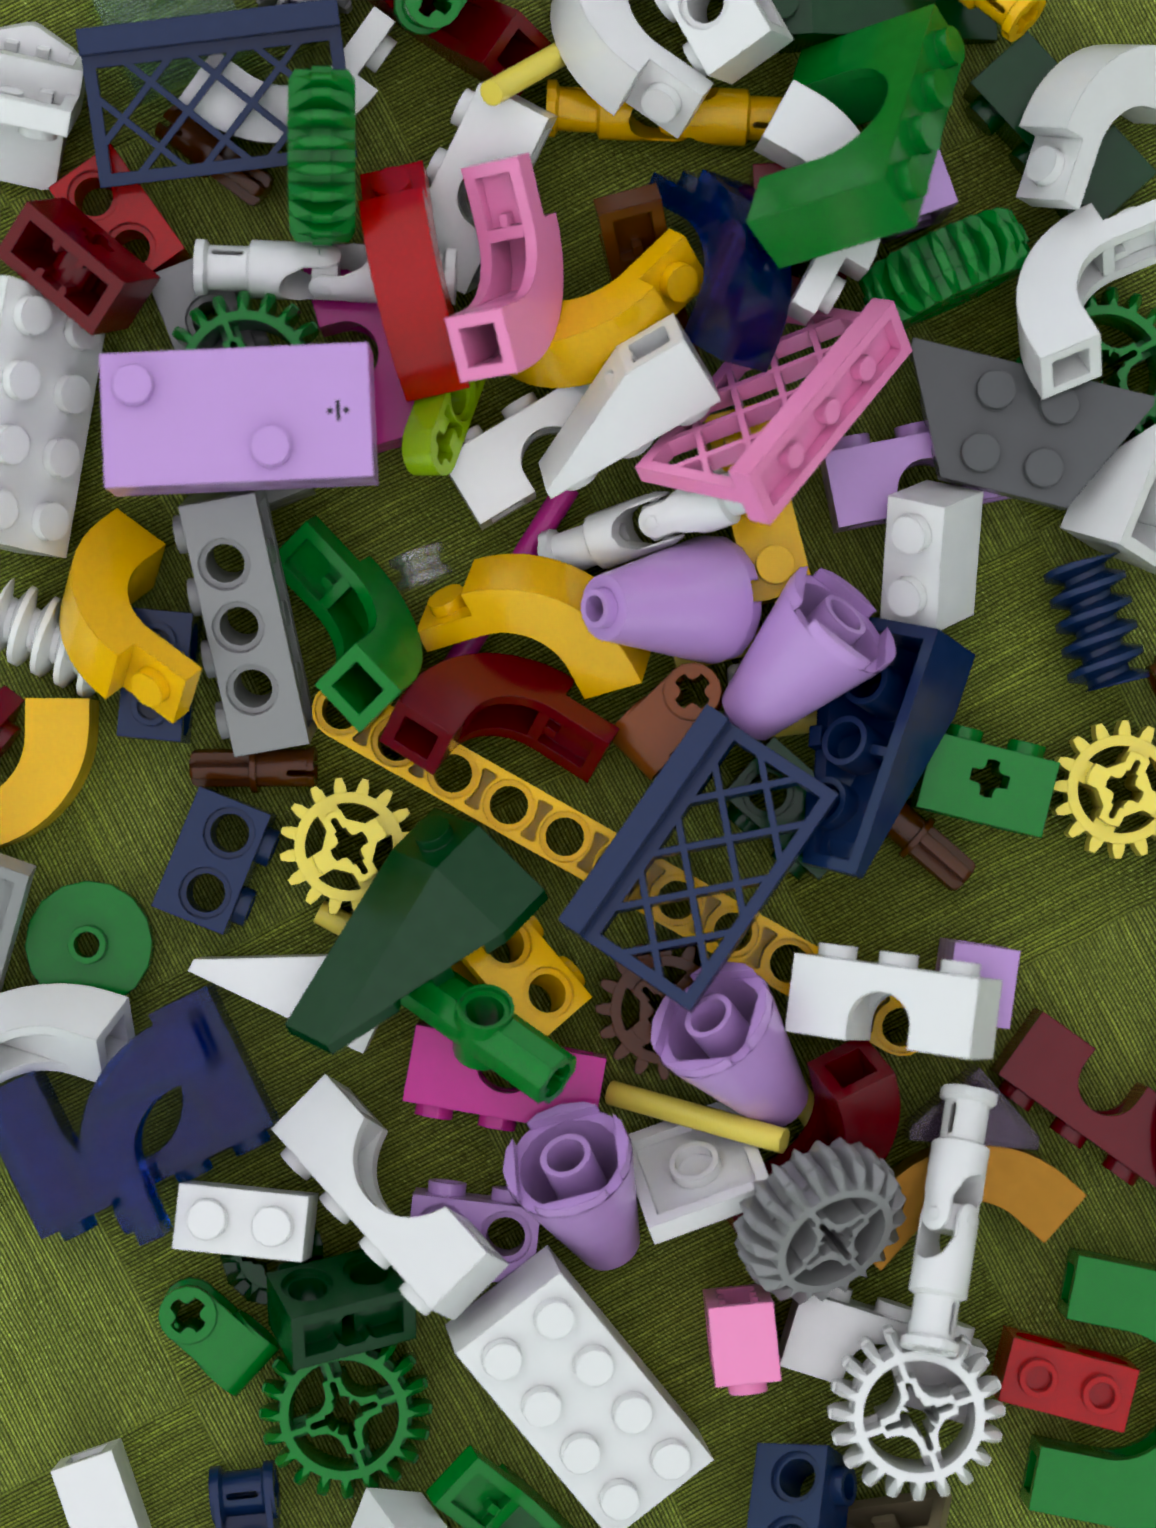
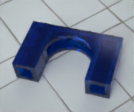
M214 983L148 1014L177 1073L183 1096L182 1114L176 1131L168 1143L153 1154L141 1158L120 1159L106 1156L88 1146L74 1131L45 1071L34 1070L0 1087V1155L41 1240L58 1231L64 1242L99 1225L94 1214L117 1203L121 1213L129 1211L156 1197L152 1185L172 1175L175 1176L178 1184L190 1181L214 1168L209 1157L231 1146L236 1156H240L271 1140L267 1129L274 1126L280 1118Z

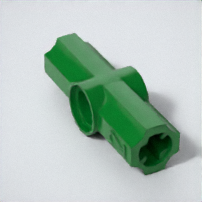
M453 970L455 976L440 986L436 987L429 980L400 999L401 1005L453 1042L452 1049L455 1058L462 1065L473 1070H493L538 1104L543 1101L547 1104L552 1102L563 1092L566 1083L575 1072L576 1057L514 1013L512 997L505 990L495 985H474Z

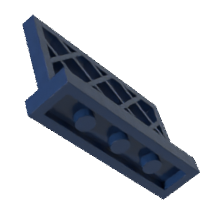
M314 0L75 29L79 56H81L100 188L288 166V152L279 153L288 141V127L258 104V102L281 72L288 78L293 72L286 65L303 44L329 41L333 69H346L337 0ZM291 46L280 61L264 50ZM254 50L275 68L251 98L225 78L222 73L238 52ZM226 54L215 69L200 58L203 56ZM190 58L210 74L188 106L157 83L173 60ZM161 62L151 76L136 66V64ZM125 66L146 82L123 113L102 98L98 69ZM216 80L247 103L225 134H222L194 112ZM152 88L183 111L160 142L129 119ZM103 108L118 119L108 134ZM253 109L284 132L268 155L250 156L230 140ZM189 117L220 140L203 163L187 164L166 148ZM126 125L155 149L139 170L113 173L109 145L123 126ZM355 142V157H357L356 142ZM225 146L241 157L214 161ZM161 154L177 165L150 169Z
M706 704L564 909L558 921L567 930L586 943H590L692 1013L837 802L839 794L730 723L728 717ZM735 744L757 758L761 776L760 783L724 789L720 765ZM766 765L785 778L769 781ZM714 777L716 791L701 794L711 778ZM799 786L819 799L805 820L783 825L777 824L771 791ZM764 793L770 827L732 834L726 800ZM718 802L725 836L687 843L683 819L691 807ZM677 831L679 845L664 848L673 833ZM795 833L783 851L780 836ZM772 837L777 861L769 873L741 879L734 845ZM727 846L733 881L695 888L689 853ZM681 855L687 890L650 897L646 873L653 862L658 859ZM639 884L642 899L626 902ZM758 887L746 905L743 889ZM735 891L739 916L730 929L704 933L697 898ZM689 900L696 935L658 942L652 907ZM644 909L650 944L622 949L603 936L619 913ZM722 940L709 959L706 943ZM698 945L702 970L688 991L685 992L665 978L660 952ZM652 954L655 971L635 957Z

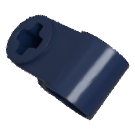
M275 1460L264 1461L261 1468L224 1471L220 1465L210 1466L208 1476L209 1502L215 1528H280V1485Z

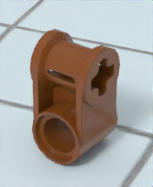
M693 662L681 664L672 670L648 696L640 699L614 724L619 728V731L612 743L650 781L657 777L704 709V707L700 709L694 703L687 705L685 708L679 705V702L684 697L683 691L679 688L680 684L687 678L694 684L701 682L703 679L707 680L709 684L704 690L705 695L709 699L707 704L717 711L722 707V684L713 670L704 664Z

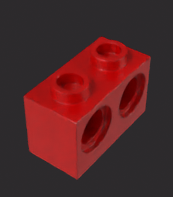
M110 144L112 172H129V168L112 144ZM96 155L48 187L55 198L65 197L83 212L82 204L85 196L90 191L100 188ZM140 184L105 188L113 193V200L109 209L98 216L86 215L122 246L135 239L148 242L150 252L144 264L154 272L191 259L181 241Z
M1003 1325L991 1375L997 1376L1002 1386L994 1394L998 1401L1124 1433L1140 1370L1124 1356Z

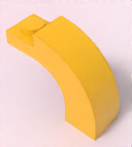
M668 229L612 282L588 295L562 300L558 326L545 354L529 368L509 375L526 384L543 388H570L591 384L617 345L672 313L676 316L711 282L685 235Z
M116 508L91 527L76 548L59 614L62 642L76 670L103 698H109L121 687H124L142 704L151 707L174 724L190 709L202 667L149 629L132 609L131 604L154 588L166 544Z
M498 554L474 559L463 587L460 584H451L439 589L429 597L417 628L421 642L427 652L494 633H511L532 638L547 646L560 657L584 699L641 684L651 651L602 641L594 637L587 629L581 614L583 592L588 582L594 577L570 564L537 555Z
M25 698V737L22 755L16 769L0 786V848L19 843L49 826L69 807L82 789L92 767L98 743V700L90 698Z

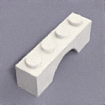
M324 1074L271 1128L286 1146L280 1153L283 1160L303 1179L308 1180L311 1176L315 1178L325 1190L319 1197L321 1203L343 1224L347 1225L351 1220L365 1235L358 1242L360 1247L384 1270H387L392 1265L405 1280L399 1287L400 1292L423 1315L427 1316L431 1311H434L454 1321L509 1265L469 1219L447 1207L418 1217L396 1216L388 1208L380 1193L377 1180L378 1157L388 1130L348 1087L330 1076Z

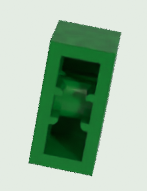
M950 724L914 787L910 806L1032 838H1042L1060 763L1044 759L1046 751L1044 746L1016 739H1008L1007 747L1004 749L982 743L983 731ZM988 761L992 763L991 774L1001 777L999 788L987 789L984 796L979 794L980 784L970 780L972 770L984 769Z

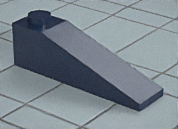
M870 617L869 620L875 626L879 635L888 627L896 645L894 660L883 671L817 710V725L810 726L809 747L815 750L814 778L837 792L839 799L804 848L803 863L811 867L860 879L864 877L954 719L975 658L974 653L939 629ZM807 791L805 819L819 800Z

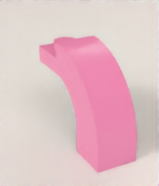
M529 152L461 168L479 242L481 269L478 289L471 304L464 310L444 318L460 383L519 373L529 368L545 354L558 326L564 285L560 229L556 212L544 215Z

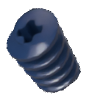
M1120 552L1060 565L1043 575L1045 584L1065 587V590L1050 599L1049 603L1051 609L1066 610L1071 613V615L1057 623L1055 628L1058 634L1073 635L1077 638L1074 642L1063 648L1061 654L1062 658L1082 661L1081 666L1067 674L1068 683L1088 685L1086 692L1150 677L1148 669L1134 668L1128 665V662L1142 654L1144 649L1142 644L1123 642L1122 637L1136 629L1138 623L1136 619L1120 618L1116 614V612L1132 603L1130 594L1112 593L1110 588L1126 578L1125 570L1105 567V562Z

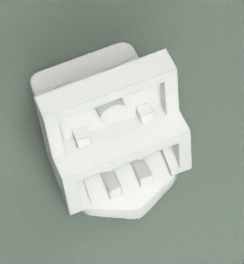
M24 22L0 27V181L40 190H49L48 187L57 182L59 178L66 140L81 113L86 87L82 60L78 52L71 45L37 22Z

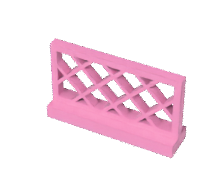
M872 298L861 312L832 307L829 314L826 315L817 310L809 322L804 325L783 313L789 300L778 299L712 376L721 402L712 406L709 412L699 421L688 426H677L663 434L635 466L641 481L742 503L750 521L771 525L913 351L894 301ZM787 323L807 326L774 339ZM840 336L834 345L822 349V342ZM811 346L814 348V353L783 365L779 364L778 359ZM770 363L772 369L739 381L746 371ZM805 378L798 388L787 392L786 384ZM773 389H778L779 395L744 408L743 401ZM734 405L735 412L702 424L711 413ZM770 420L762 431L751 434L750 427ZM741 431L742 439L708 451V443ZM698 448L699 455L674 465L668 464L674 456ZM733 464L728 470L730 477L714 474L713 472Z

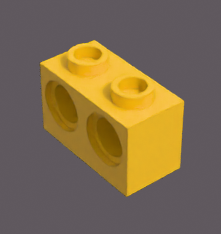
M532 915L506 942L510 951L509 963L497 961L483 947H480L452 965L451 968L474 985L489 984L505 990L512 997L514 1013L544 1035L549 1036L589 1001L592 995L584 987L585 979L579 968L567 957L558 956L543 938L544 930L540 922ZM531 984L542 987L548 993L551 999L550 1012L540 1011L531 1003L529 998V986Z

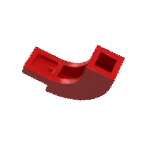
M423 160L361 174L362 200L358 201L365 248L383 328L406 401H414L470 388L469 382L460 383L444 319L455 313L440 258L429 179Z

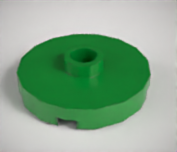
M87 880L62 886L41 901L28 923L25 950L30 971L39 984H79L126 996L140 985L152 964L155 938L148 916L133 895L115 884ZM85 932L94 934L99 940V949L91 957L82 954L78 948V940Z

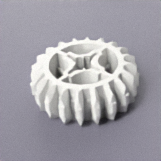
M910 1321L908 1322V1325H907V1328H906V1329H907V1333H908V1331H909ZM891 1324L882 1327V1335L887 1345L877 1350L873 1341L869 1337L864 1336L859 1340V1344L868 1358L863 1363L850 1355H845L842 1358L841 1364L849 1374L854 1376L853 1380L850 1381L843 1378H833L831 1380L830 1388L832 1392L848 1399L847 1401L834 1402L827 1406V1414L830 1419L838 1422H847L831 1432L833 1442L836 1446L853 1444L843 1456L844 1463L849 1469L859 1467L867 1462L861 1476L863 1483L867 1486L872 1487L878 1483L884 1474H887L885 1491L889 1497L896 1498L899 1495L904 1481L909 1482L911 1495L915 1501L924 1500L926 1494L925 1483L932 1481L939 1495L947 1497L950 1495V1486L946 1477L956 1472L960 1481L965 1485H969L973 1482L974 1478L965 1464L970 1459H973L982 1466L990 1464L992 1459L989 1453L979 1445L981 1440L990 1443L1001 1442L1003 1434L1000 1429L993 1424L985 1422V1420L998 1419L1006 1414V1408L1002 1402L994 1399H985L996 1394L1002 1388L1000 1380L995 1375L979 1377L986 1371L990 1362L982 1352L973 1354L965 1359L971 1342L963 1334L954 1339L960 1345L959 1354L956 1357H945L916 1352L901 1347V1341H899ZM928 1361L937 1363L954 1372L963 1383L950 1388L947 1387L946 1383L933 1386L922 1384L917 1380L910 1362ZM891 1369L894 1379L893 1394L888 1401L874 1407L875 1414L863 1417L869 1391L874 1383ZM907 1383H909L916 1398L919 1397L924 1406H932L931 1410L923 1409L927 1416L922 1420L926 1431V1437L924 1438L917 1424L912 1422L908 1414L900 1415L901 1411L909 1412L905 1405L910 1400L906 1389ZM968 1404L965 1423L960 1433L949 1446L941 1451L938 1439L941 1425L948 1418L959 1414L958 1407ZM882 1433L886 1439L894 1436L909 1437L916 1442L922 1458L906 1459L891 1455L880 1449L871 1441L870 1437Z

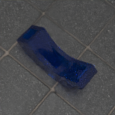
M705 169L702 170L701 175L683 170L679 180L654 172L649 184H657L663 207L683 217L695 228L704 252L702 287L685 327V333L692 343L722 361L767 372L787 319L792 275L791 265L780 269L777 267L746 223L756 189L747 183Z
M193 1008L146 1029L123 1046L107 1063L97 1078L83 1114L80 1134V1155L83 1175L89 1194L93 1195L115 1185L119 1196L112 1199V1206L117 1221L126 1235L135 1233L140 1246L165 1236L173 1228L144 1157L143 1133L147 1118L155 1104L168 1091L207 1075L218 1068Z

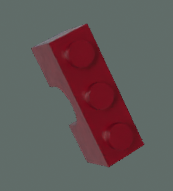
M1033 1008L990 1068L991 1071L1004 1079L997 1090L1027 1112L1036 1102L1053 1114L1055 1119L1049 1128L1077 1148L1081 1149L1085 1142L1089 1140L1106 1152L1108 1155L1101 1165L1133 1187L1140 1177L1156 1187V1092L1148 1086L1136 1082L1125 1099L1117 1106L1106 1110L1090 1109L1080 1095L1079 1076L1095 1048L1044 1011Z

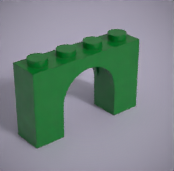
M935 3L801 50L792 81L793 79L831 101L845 113L855 126L869 121L872 122L849 143L824 157L760 177L746 223L779 269L916 228L923 201L928 192L936 154L941 146V136L949 108L953 102V93L961 64L965 59V47L960 33L954 26L947 24Z
M1069 1247L1057 1310L1066 1319L1133 1332L1150 1339L1156 1344V1264ZM1156 1424L1148 1433L1136 1441L1111 1448L1095 1447L1032 1434L1020 1498L1028 1510L1115 1528H1156Z

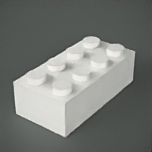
M0 275V549L20 554L67 558L99 372V354H102L105 333L91 336L26 280L9 275Z
M548 1245L468 1306L454 1321L450 1320L445 1324L456 1356L601 1528H628L714 1460L696 1425Z

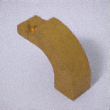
M985 1139L984 1145L990 1149L982 1202L995 1205L1009 1212L1045 1244L1087 1195L1069 1178L1035 1154L1015 1145ZM931 1146L916 1152L892 1168L895 1173L893 1177L900 1184L901 1192L907 1199L902 1206L907 1219L902 1225L895 1228L899 1240L884 1248L883 1252L886 1260L873 1263L880 1271L919 1228L920 1215L925 1199V1182Z

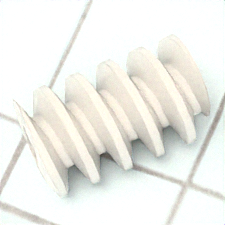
M15 577L12 578L0 593V652L7 646V662L16 667L23 664L30 657V673L38 677L46 675L54 667L53 683L61 688L70 685L77 678V695L82 698L91 697L96 691L76 670L62 642L59 624L61 598L55 596L41 610L36 607L39 589L32 585L18 599L13 596Z

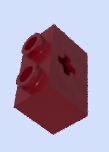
M65 197L27 201L0 244V259L91 336L128 329L161 278Z

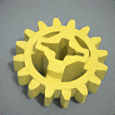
M1120 720L1116 722L1113 736H1110L1102 723L1091 726L1092 742L1088 743L1080 736H1073L1068 740L1072 750L1076 753L1073 758L1061 756L1055 758L1054 761L1060 763L1059 769L1064 771L1065 775L1063 780H1056L1053 791L1063 793L1064 802L1054 806L1051 812L1052 815L1070 816L1072 822L1064 831V835L1067 838H1074L1083 832L1088 835L1084 851L1096 853L1103 842L1107 843L1109 858L1121 859L1125 851V844H1129L1136 856H1143L1148 854L1146 838L1151 837L1156 841V792L1152 790L1146 773L1150 763L1156 771V747L1151 744L1155 728L1143 726L1136 736H1131L1129 720ZM1124 747L1123 752L1118 754L1113 764L1103 767L1089 761L1094 755L1106 748ZM1125 775L1127 778L1124 787L1132 792L1131 799L1117 800L1113 805L1111 802L1114 793L1106 788L1108 779H1121ZM1078 785L1087 789L1093 806L1089 818L1080 804ZM1137 813L1149 818L1144 824L1134 830L1123 833L1114 832L1116 827L1120 826L1125 816Z
M342 777L335 778L334 794L327 797L317 786L312 787L310 794L314 805L308 809L303 805L294 803L291 811L301 821L298 827H282L280 833L287 839L294 841V849L286 850L279 854L280 861L296 862L298 870L287 880L290 886L306 881L311 888L307 893L305 902L311 905L323 895L329 898L328 912L332 915L337 914L342 901L350 902L353 912L355 911L378 873L372 862L377 843L390 835L393 849L410 832H402L399 825L410 814L408 809L403 808L392 813L386 806L390 802L393 792L386 789L375 799L368 795L369 780L363 778L355 792H347ZM337 805H359L371 810L378 816L367 823L346 819ZM317 818L325 831L321 850L307 858L305 852L306 836L311 824ZM332 820L337 823L340 830H345L346 834L350 837L356 836L359 833L364 837L366 844L359 849V854L362 858L360 863L366 871L365 874L361 872L357 864L353 865L347 857L341 858L338 861L333 857L331 850L337 846L338 839L335 835L337 831L331 823ZM332 870L350 874L360 889L341 890L333 888L319 878Z

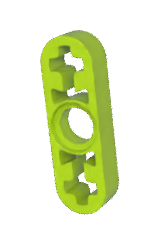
M486 379L469 381L470 388L415 400L402 437L403 460L407 470L412 475L447 476L453 471Z

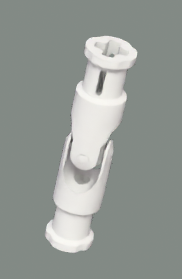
M208 239L195 240L193 254V287L195 295L205 296L209 291H248L251 299H262L265 294L269 293L275 295L277 300H330L377 303L365 244L351 243L313 246V243L296 241L252 240L249 246L210 245ZM446 248L444 253H440V258L451 303L455 305L457 291V248ZM312 268V274H308L301 269ZM341 269H348L352 271L351 273L341 276Z
M722 468L713 471L714 474L730 477L728 471L725 472ZM676 489L671 494L669 491H654L589 514L584 519V524L560 533L556 529L542 531L538 535L537 553L538 556L555 559L581 570L598 565L602 569H610L673 546L685 536L684 533H711L737 524L740 521L741 515L745 514L746 511L742 503L679 489ZM642 504L645 505H643L639 515V528L644 535L650 537L653 541H660L655 544L643 542L634 530L633 513Z
M944 1084L940 1090V1098L945 1101L939 1138L933 1139L925 1182V1199L920 1215L908 1288L914 1294L909 1331L901 1336L900 1346L931 1355L956 1357L959 1354L960 1347L954 1341L960 1302L966 1301L968 1298L979 1224L978 1214L983 1200L990 1149L984 1145L990 1109L997 1105L998 1094L984 1088L964 1084ZM940 1234L952 1236L953 1238L941 1252Z

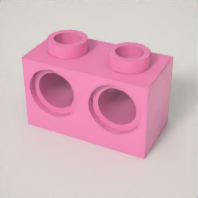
M761 1284L703 1289L710 1366L716 1388L728 1387L730 1395L746 1396L768 1391L767 1382L782 1381L774 1302L770 1293L765 1291Z

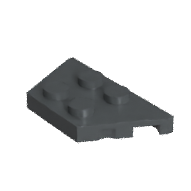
M915 337L910 341L913 351L909 357L910 361L914 364L920 390V405L925 426L928 427L931 438V453L937 479L1062 511L1072 503L1151 410L1156 398L1155 396L1088 381L1042 400L1030 381L1024 365L1021 363Z

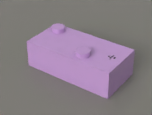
M368 342L99 354L104 488L116 497L379 485L374 359Z

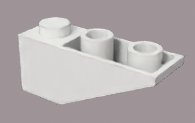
M674 313L615 347L538 462L546 492L551 499L566 490L575 491L583 488L596 477L599 471L622 458L629 459L642 454L652 445L656 438L677 426H688L699 421L709 412L712 406L721 402L709 370Z

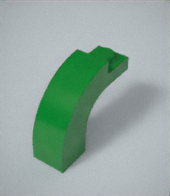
M315 515L306 520L279 549L286 584L319 618L329 633L335 648L336 663L320 678L315 686L361 732L417 678L422 666L423 652L421 639L407 604L382 568L370 555L359 561L320 518Z
M471 1445L457 1457L426 1491L432 1504L463 1528H574L551 1504L503 1463L497 1466Z

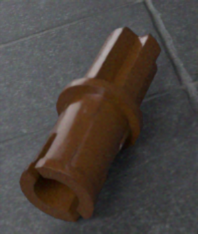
M175 105L171 106L162 116L171 123L167 127L162 122H159L155 129V136L162 140L183 111ZM189 117L169 145L195 164L203 163L220 140ZM225 146L214 161L241 157ZM265 169L201 176L202 178L213 177L250 206L259 205L270 193L274 182L273 176Z
M309 747L308 749H278L234 757L233 749H196L191 752L189 775L192 784L197 787H250L252 793H259L261 787L312 788L317 786L318 764H314V761L318 760V752L316 747Z
M905 803L887 837L901 848L898 855L904 858L908 854L948 890L956 891L974 872L976 867L974 861L933 826L936 820L932 816L926 820L910 805Z

